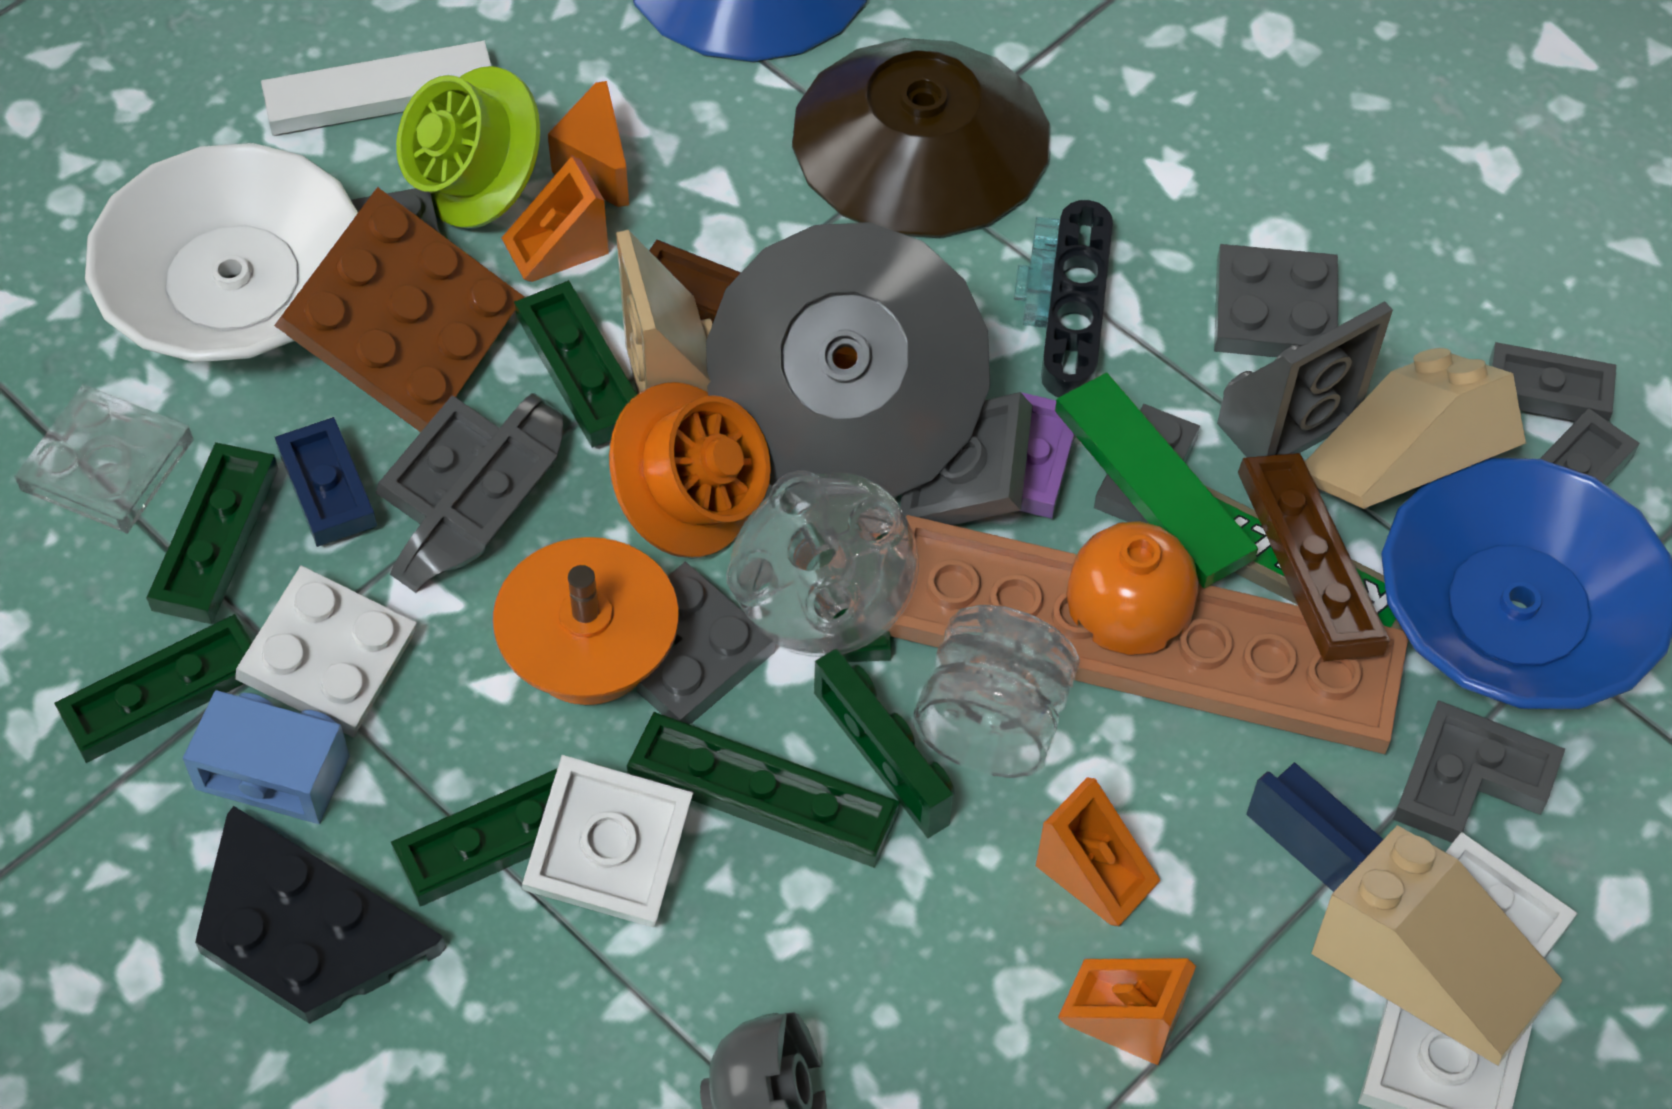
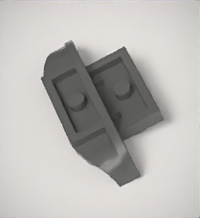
M531 393L499 428L452 395L378 482L376 494L420 524L398 556L390 575L416 593L426 581L435 575L461 568L482 556L492 539L550 468H553L562 440V413L545 402V399L536 393Z

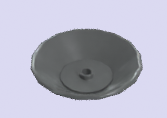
M871 222L813 225L765 247L726 288L706 340L707 373L711 381L707 386L708 396H722L736 402L747 410L757 422L765 437L770 455L771 472L769 484L772 487L823 506L881 504L932 481L971 439L990 388L988 329L965 279L923 241ZM844 347L852 348L857 353L856 364L849 369L838 368L833 361L835 353Z

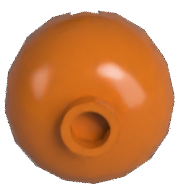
M1141 521L1117 523L1094 534L1078 551L1066 592L1069 613L1076 625L1078 626L1079 620L1085 629L1093 633L1092 641L1104 649L1127 655L1159 651L1166 647L1167 640L1176 637L1180 632L1182 635L1190 626L1198 596V578L1194 560L1179 539L1160 526Z

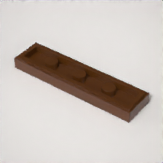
M1301 453L1242 458L1238 475L1323 661L1384 655L1390 639Z

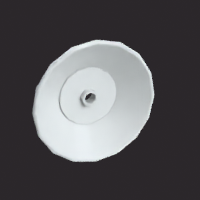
M255 143L200 146L151 164L109 198L87 237L85 282L104 320L142 349L191 362L250 359L294 341L274 325L358 212L341 182L303 155Z

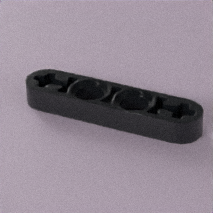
M1078 200L1070 203L1063 209L1060 216L1041 370L1042 384L1049 393L1058 398L1096 377L1113 221L1111 213L1105 206L1091 200ZM1080 225L1091 227L1089 246L1078 245ZM1072 267H1084L1092 271L1096 277L1087 283H1077L1067 278L1064 272ZM1067 313H1079L1088 318L1091 324L1081 330H1072L1062 325L1059 318ZM1066 350L1077 351L1075 374L1063 373Z

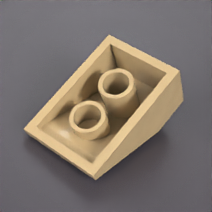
M629 230L616 232L625 347L638 394L647 388L668 382L685 383L708 392L707 386L711 381L707 373L706 340L712 327L711 319H700L694 296Z
M1434 348L1416 354L1413 357V363L1391 371L1305 461L1316 487L1365 509L1526 444L1513 373L1486 365L1485 361L1481 359H1468L1452 354L1447 348Z
M1398 825L1332 893L1311 953L1499 1066L1556 994L1563 981L1458 859L1435 847L1428 840L1414 835Z

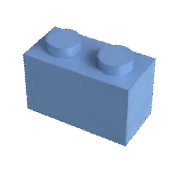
M215 690L183 756V761L195 790L320 824L350 755L341 724H337L332 718L321 712L303 710L301 713L276 707L267 699L253 693H241L239 696Z

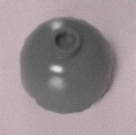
M795 1012L762 1015L741 1023L725 1036L718 1044L712 1056L709 1078H704L701 1081L700 1099L702 1108L827 1109L825 1090L817 1091L815 1094L812 1091L811 1077L808 1069L821 1066L809 1029L800 1015Z

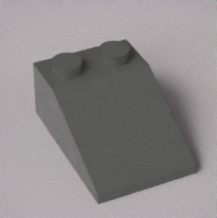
M1384 301L1303 346L1293 345L1285 349L1273 362L1259 370L1240 373L1224 389L1217 424L1246 457L1301 453L1325 440L1365 399L1393 309Z

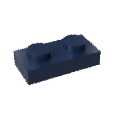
M334 417L274 437L278 452L317 547L377 526L374 511Z

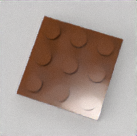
M377 187L274 326L421 432L452 395L454 397L457 396L514 313V301L520 300L524 296Z

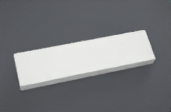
M484 40L261 80L271 133L272 135L404 112L413 95L428 81L443 75L460 77L473 69L491 66Z

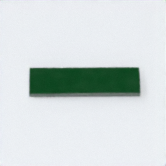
M653 712L627 764V774L692 792V801L873 868L876 866L899 813L900 801Z

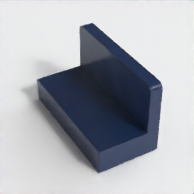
M1295 762L1278 777L1267 771L1257 780L1246 813L1249 818L1333 892L1384 840Z

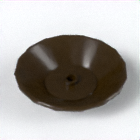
M901 38L856 49L816 76L795 109L792 149L808 186L841 216L858 223L871 222L907 236L942 238L989 226L1027 200L1048 165L1050 123L1032 87L998 58L953 41Z

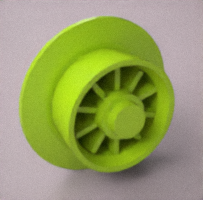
M493 66L476 68L460 77L453 75L436 77L425 83L413 95L403 112L398 127L396 140L397 160L404 178L410 185L418 190L430 192L434 212L438 218L460 228L481 227L502 216L520 197L533 172L540 143V119L534 96L526 83L516 74Z

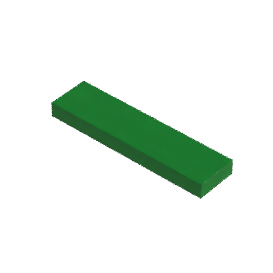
M1107 372L1057 398L1055 406L1057 415L1149 524L1162 527L1177 537L1194 560L1198 582L1204 589L1255 560L1258 551L1255 543Z

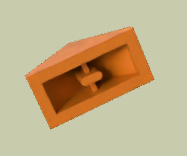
M607 81L596 82L548 133L551 171L557 174L571 156L580 158L603 199L617 207L628 206L627 167Z
M571 156L501 237L524 280L533 282L609 254L604 199L580 158Z
M1087 777L1043 823L1035 866L1110 925L1119 927L1161 881L1095 778Z
M1188 958L1084 959L1058 1018L1071 1028L1158 1065L1183 1008L1196 966Z

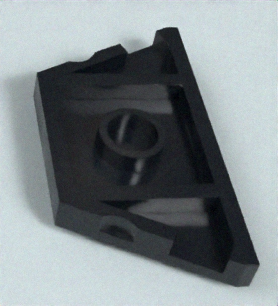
M233 806L227 813L195 940L196 946L200 954L310 1024L339 1009L342 1003L349 997L366 995L389 983L388 974L423 956L429 962L440 956L445 950L446 945L441 934L237 807Z

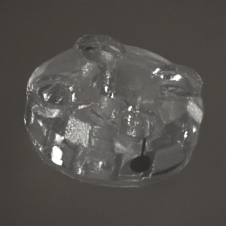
M796 470L786 473L775 482L769 496L761 502L759 507L743 524L733 546L731 560L726 572V581L742 611L763 635L781 648L792 653L810 657H822L836 648L841 654L857 650L877 639L897 621L914 593L919 572V557L914 533L907 518L895 499L880 485L864 477L849 473L828 472L813 474L810 471ZM885 532H888L886 536H884L880 540H876L878 536L882 535ZM770 582L767 587L758 591L763 585ZM847 609L842 616L833 619L838 612Z

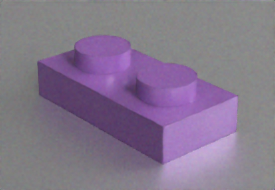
M1022 393L1032 404L1020 511L1052 519L1075 435L1055 412L1056 400Z

